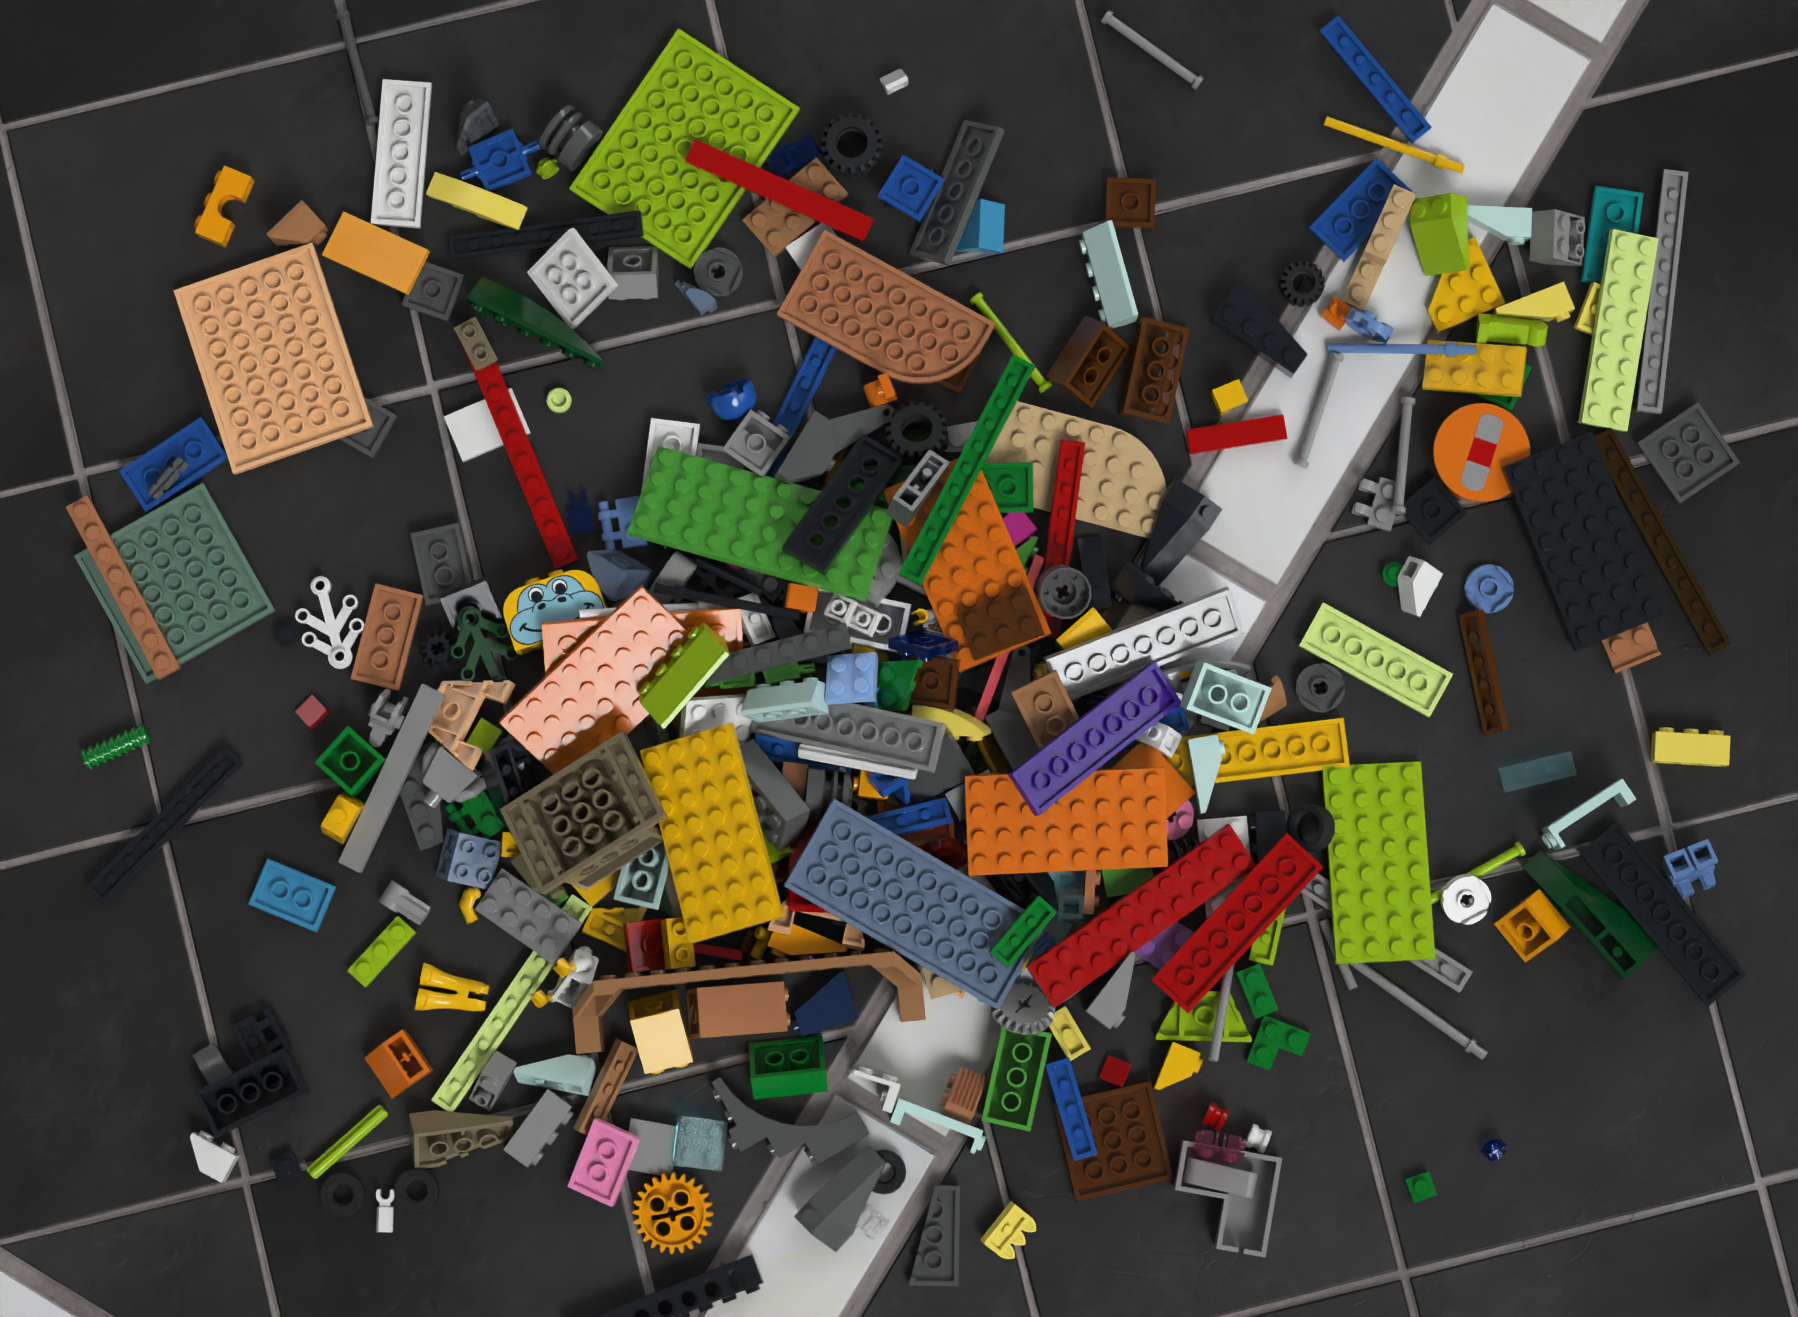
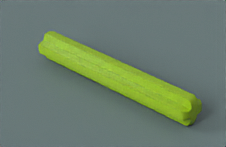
M377 1105L309 1165L307 1171L311 1177L317 1179L382 1122L388 1116L385 1108Z

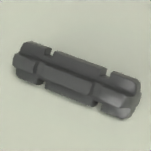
M177 457L172 463L173 466H169L156 480L157 483L152 484L148 489V493L154 499H159L164 494L163 491L167 490L178 479L179 473H183L188 468V464L181 457Z

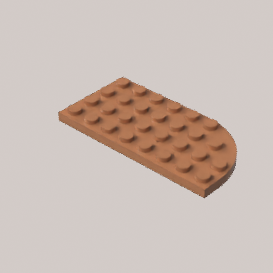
M826 230L820 236L776 314L779 318L882 374L888 373L892 379L913 384L938 382L961 372L980 354L996 326L995 322Z

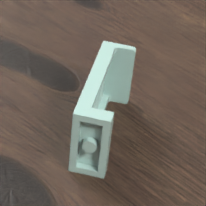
M1623 778L1613 782L1543 828L1541 831L1544 835L1541 838L1549 849L1553 847L1554 850L1565 847L1566 845L1560 838L1559 832L1612 797H1614L1620 807L1635 801V796Z
M899 1098L890 1121L891 1123L900 1125L904 1112H908L973 1137L974 1141L970 1153L975 1154L976 1150H982L986 1136L982 1135V1129Z

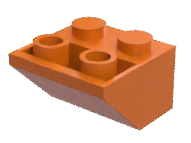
M402 1029L365 1057V1060L392 1099L434 1071L406 1029Z

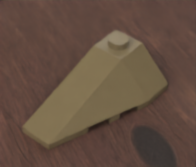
M437 1110L410 1113L409 1133L414 1169L439 1167L447 1164V1160L460 1155L461 1158L468 1156L469 1151L476 1148L486 1149L510 1140L513 1137V1118Z

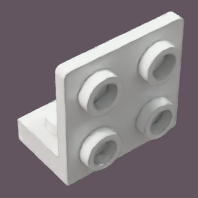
M860 1066L859 1070L853 1069L852 1074L890 1086L889 1090H883L879 1104L884 1105L883 1111L893 1113L902 1085L897 1083L898 1078L885 1073L882 1078L873 1075L875 1070Z

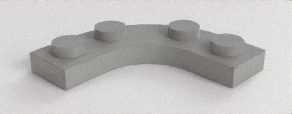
M889 533L866 603L875 609L893 589L899 576L900 554L896 542Z

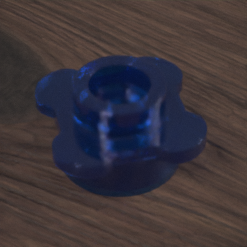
M1492 1139L1486 1142L1480 1151L1482 1154L1484 1153V1157L1488 1158L1489 1161H1495L1506 1154L1505 1147L1507 1145L1503 1143L1502 1139Z

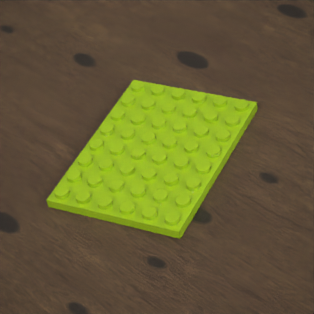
M678 28L569 189L606 215L640 210L642 212L644 236L640 237L692 270L698 257L704 253L746 191L739 186L685 163L694 140L701 141L761 168L799 113L800 108Z

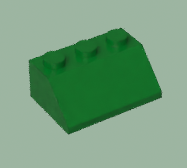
M823 1035L749 1043L750 1076L754 1100L828 1092Z

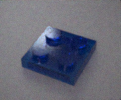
M917 630L889 638L888 648L897 650L900 655L918 656L919 660L931 661L933 657H944L950 652L957 651L958 640Z

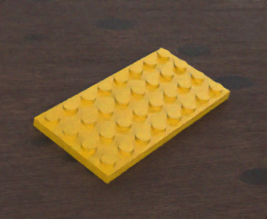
M727 723L640 750L645 772L668 816L659 822V827L690 944L784 917L734 723Z

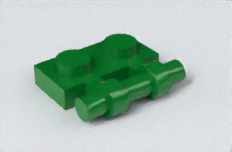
M484 790L476 797L463 801L464 807L460 810H457L454 803L445 807L450 815L448 817L452 824L455 823L462 833L474 836L482 833L485 838L489 839L506 828L496 816L493 804ZM468 814L476 824L471 829L463 819Z

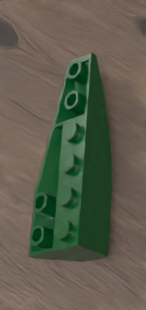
M484 277L478 281L469 293L467 300L474 313L484 318L490 315L497 324L505 328L511 325L518 329V334L530 339L531 336L540 339L539 343L547 348L558 347L562 349L561 354L566 357L575 359L577 356L584 360V365L594 370L597 367L605 368L606 364L584 339L551 312L530 299Z
M1541 850L1522 866L1524 871L1620 980L1626 979L1658 948L1624 908Z

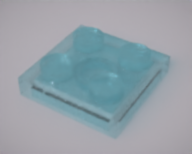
M678 1115L672 1165L722 1171L728 1121Z

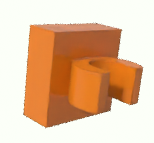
M1335 296L1320 317L1340 331L1346 322L1344 319L1351 307Z

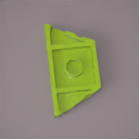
M1209 991L1189 1013L1184 1011L1174 1001L1155 1036V1040L1212 1041L1220 991ZM1230 993L1222 1042H1252V1038Z

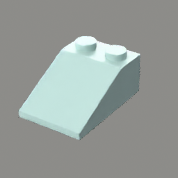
M1197 660L1181 700L1182 703L1179 706L1255 734L1272 688Z

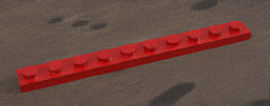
M466 352L555 569L578 561L579 558L497 361L476 371Z

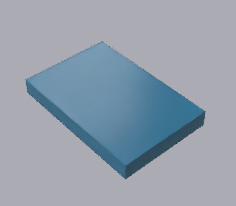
M267 858L248 904L318 933L336 886Z

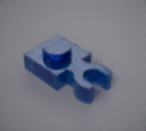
M585 490L582 491L583 497L580 501L574 500L572 492L568 495L570 503L574 506V509L567 510L571 536L595 532L592 507L585 508L588 500Z

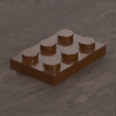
M1027 587L957 614L974 661L1045 635Z

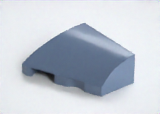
M680 279L674 282L701 316L707 311L711 314L718 308L716 300L709 293Z

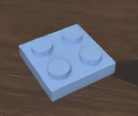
M877 653L828 656L825 701L828 705L876 701Z

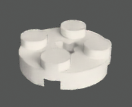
M1463 874L1452 878L1440 891L1441 907L1444 913L1454 922L1466 925L1480 921L1488 912L1487 908L1489 903H1491L1490 890L1481 879L1473 874ZM1465 894L1472 896L1469 898L1468 905H1465L1463 902L1460 903L1462 896Z

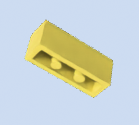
M1659 727V731L1652 733L1651 763L1715 767L1729 766L1730 736L1724 735V731L1709 730L1708 734H1699L1698 729H1684V733H1676L1674 728Z

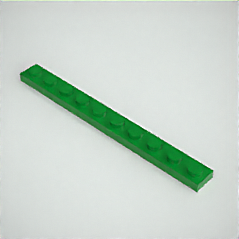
M1014 354L1012 355L899 572L900 576L920 586L924 582L1025 388L1035 365Z

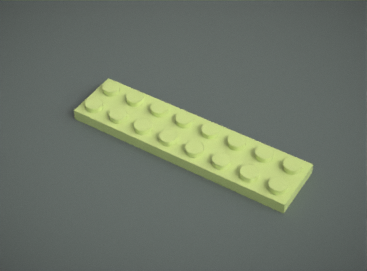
M1615 229L1609 230L1578 423L1606 429L1612 428L1621 432L1628 431L1659 238Z

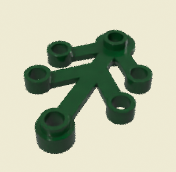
M466 606L462 608L457 616V621L461 628L455 644L449 648V655L455 659H460L465 655L464 646L469 634H471L474 642L465 666L459 670L460 679L463 681L474 679V670L479 656H481L488 675L493 682L508 680L506 677L500 676L489 650L503 655L507 660H515L518 657V653L515 651L514 646H505L484 638L480 630L482 628L492 631L495 637L504 638L509 633L507 625L504 623H494L482 618L481 612L475 607ZM468 614H471L473 617L470 623H467L465 620ZM499 626H502L504 628V633L502 635H499L497 633V629ZM456 647H459L461 650L458 656H455L453 652ZM510 648L514 651L512 657L507 656V650ZM466 669L470 670L468 678H465L463 675Z

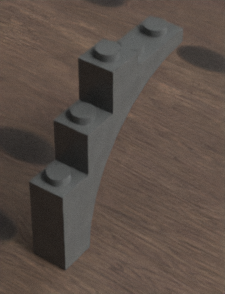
M722 1077L712 1082L714 1087L710 1090L717 1102L723 1101L726 1109L723 1110L725 1116L730 1123L735 1122L737 1125L728 1130L730 1136L727 1138L733 1149L739 1148L740 1152L767 1137L769 1142L765 1144L772 1156L777 1154L781 1158L806 1143L807 1148L804 1151L811 1162L816 1160L817 1164H820L870 1134L858 1112L841 1120L822 1125L800 1126L781 1123L759 1114L744 1104L730 1090Z

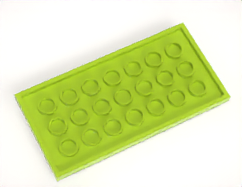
M1421 761L1356 764L1344 768L1323 766L1324 808L1331 813L1335 823L1334 836L1331 843L1327 846L1335 965L1436 959Z

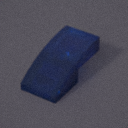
M807 133L790 145H784L771 153L766 161L775 175L783 177L823 154L812 134Z

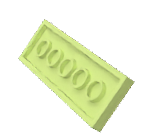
M1325 603L1321 604L1299 644V647L1428 718L1431 716L1453 676L1451 672Z

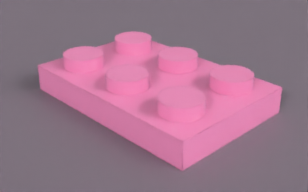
M595 1118L567 1187L613 1207L641 1137L604 1120Z

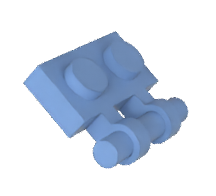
M640 496L615 500L616 510H609L608 501L598 503L600 511L597 513L598 520L601 521L603 529L601 538L602 542H605L606 550H616V540H622L623 549L648 545L647 540L628 535V529ZM618 518L620 531L613 532L611 519Z

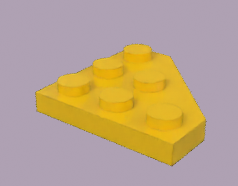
M1476 237L1468 239L1469 270L1441 274L1427 310L1437 334L1477 317L1478 313H1486L1505 304Z

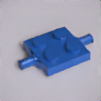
M512 128L469 146L468 149L472 156L473 167L460 172L463 181L477 176L483 182L485 190L489 192L495 191L532 175L527 163V154L540 150L536 140L522 145L517 140Z

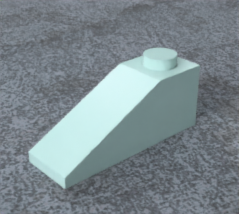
M1467 205L1468 221L1501 240L1510 241L1512 245H1523L1531 238L1532 208Z
M1218 734L1187 740L1199 814H1204L1207 810L1221 764V755L1225 754L1223 739L1218 740Z
M568 1054L515 1067L514 1075L518 1083L589 1096L597 1068L593 1059L587 1055L578 1054L575 1056Z

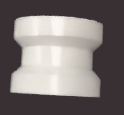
M1253 1123L1244 1146L1248 1148L1254 1147L1259 1153L1263 1154L1272 1131L1268 1129L1262 1130Z

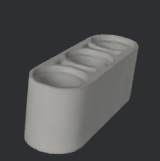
M677 550L668 560L648 592L662 605L673 604L675 599L672 596L654 593L655 583L685 586L695 571L697 564Z
M1187 1157L1182 1182L1253 1198L1258 1174Z

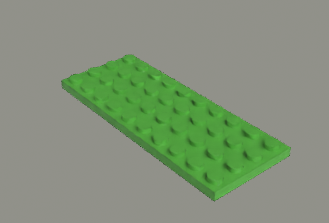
M658 446L631 520L628 535L866 602L893 519L886 515L887 509L873 506L828 571L823 575L782 551V546L821 491L794 483L785 484L776 478L765 475L761 477L751 471ZM844 499L839 500L837 506L845 509L850 506V502ZM828 518L823 524L831 528L836 526L837 522L832 518ZM814 537L810 540V544L816 547L824 543L819 537Z

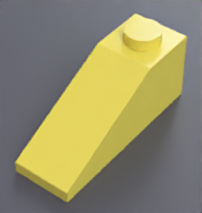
M1561 282L1495 308L1492 313L1493 315L1547 322L1556 319L1558 323L1570 318V313L1574 311L1575 307L1565 283Z

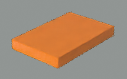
M1140 742L1111 769L1164 766L1167 819L1196 792L1158 750Z

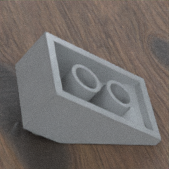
M1132 951L1122 961L1085 1010L1087 1014L1108 1030L1112 1026L1118 1028L1126 1017L1122 1013L1126 1009L1136 955Z

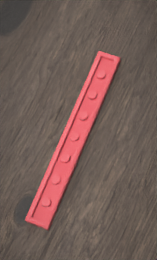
M1035 555L1027 575L1032 589H1034L1044 563L1043 557ZM1010 652L998 656L995 660L974 716L984 722ZM968 736L966 737V742L971 744L976 743V741L968 740Z

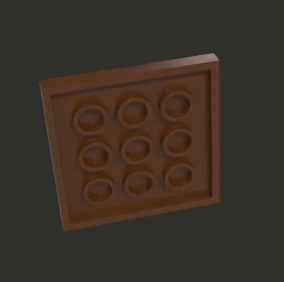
M1151 1081L1081 1097L1098 1154L1073 1161L1057 1103L1053 1104L1076 1202L1174 1179Z

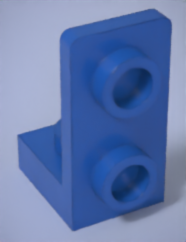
M876 772L868 776L869 784L883 798L892 793V796L903 807L910 806L909 797H911L908 789V778Z

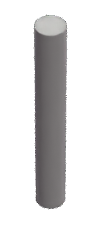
M1327 918L1320 921L1319 924L1334 956L1333 929ZM1337 964L1348 990L1358 987L1349 965Z

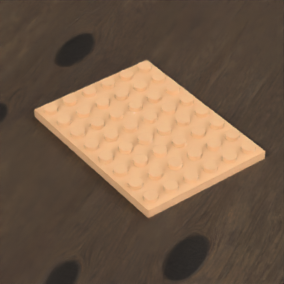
M313 243L173 290L234 475L374 427Z

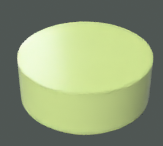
M555 388L548 393L547 404L553 412L564 413L570 408L572 398L567 390Z

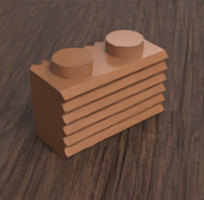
M959 1067L957 1075L952 1073L947 1084V1088H950L951 1091H945L940 1105L945 1106L942 1115L970 1125L987 1076H982V1074L967 1068L964 1069L963 1067Z

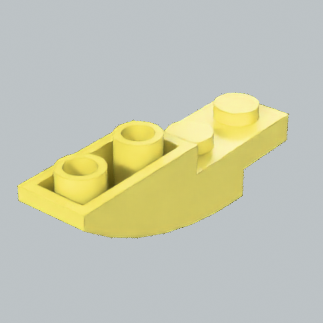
M913 704L912 712H895L945 723L944 735L951 732L955 740H958L959 736H968L970 741L983 740L984 736L991 734L990 727L959 709H945Z

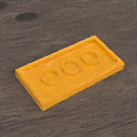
M343 211L322 255L409 295L430 251Z

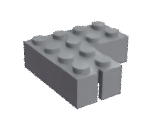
M1182 1140L1173 1189L1222 1198L1214 1248L1238 1253L1239 1247H1242L1241 1252L1243 1254L1266 1258L1282 1158ZM1187 1157L1257 1173L1258 1177L1253 1198L1182 1182Z

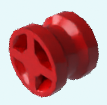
M1211 1102L1201 1124L1205 1126L1210 1125L1215 1131L1220 1132L1230 1110L1226 1108L1220 1109L1216 1103Z

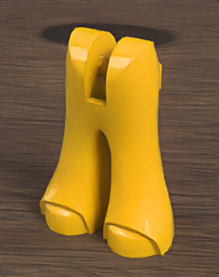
M423 963L420 986L456 991L457 994H446L419 988L415 1010L458 1009L485 1011L486 1002L476 998L470 999L468 994L472 992L474 994L488 995L489 985L443 972L430 964Z

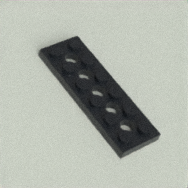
M862 434L782 546V551L825 575L903 465L904 457ZM867 462H873L877 465V468L873 471H867L863 466ZM853 481H860L864 486L859 490L851 488L850 484ZM844 499L850 502V506L842 509L837 506V502ZM828 518L836 520L837 524L829 528L823 522ZM814 537H819L824 543L816 547L810 544V540Z

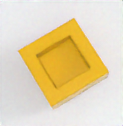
M502 832L500 856L516 858L521 852L510 832Z

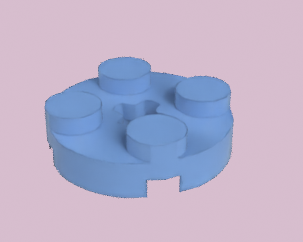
M1351 308L1344 319L1346 320V325L1364 337L1366 334L1374 336L1372 340L1381 344H1387L1394 330L1392 326L1384 322H1378L1376 320L1377 316L1368 310H1364L1362 313L1355 308Z

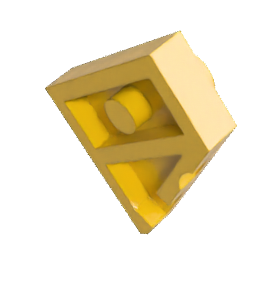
M594 908L590 912L582 933L626 952L623 923L642 921L647 908Z

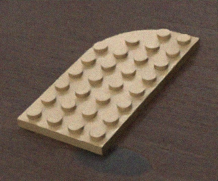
M1017 401L985 463L1033 462L1034 508L1051 512L1060 440L1085 442L1075 519L1151 539L1153 522L1157 520L1160 507H1158L1159 502L1166 491L1162 470L1151 451L1137 438L1121 429Z

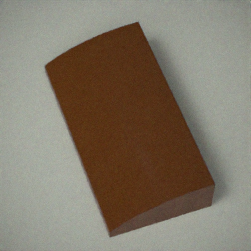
M1146 317L1138 319L1118 414L1170 424L1189 328Z

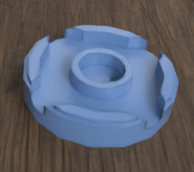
M1486 564L1472 570L1466 578L1464 592L1468 603L1474 609L1484 610L1486 614L1497 613L1504 609L1512 600L1514 585L1509 573L1501 566Z

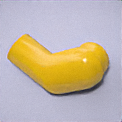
M759 926L755 930L754 934L757 941L750 953L752 957L758 960L762 959L772 935V931L768 930V927L765 928L763 926Z

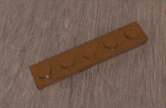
M1476 610L1458 615L1483 734L1487 736L1509 731L1484 610Z

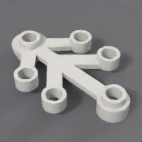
M318 576L312 580L311 590L319 597L325 622L312 616L304 608L297 610L295 618L299 623L308 624L328 635L332 646L318 640L317 636L312 632H306L302 636V643L307 647H314L328 655V661L334 668L344 669L352 662L353 654L350 649L358 635L363 632L365 624L358 618L351 620L349 624L350 631L343 642H341L339 633L352 610L358 607L359 602L353 595L345 596L343 607L335 620L328 595L332 588L331 582L326 577ZM320 581L324 582V588L317 590L316 584ZM349 598L355 600V604L352 607L346 605ZM301 612L307 613L306 620L302 621L299 619ZM355 622L361 623L360 630L356 631L353 629ZM309 635L314 637L312 644H307L305 641ZM338 652L344 653V659L341 661L336 660Z

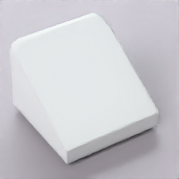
M898 69L880 78V82L888 95L909 84L908 77L902 69Z

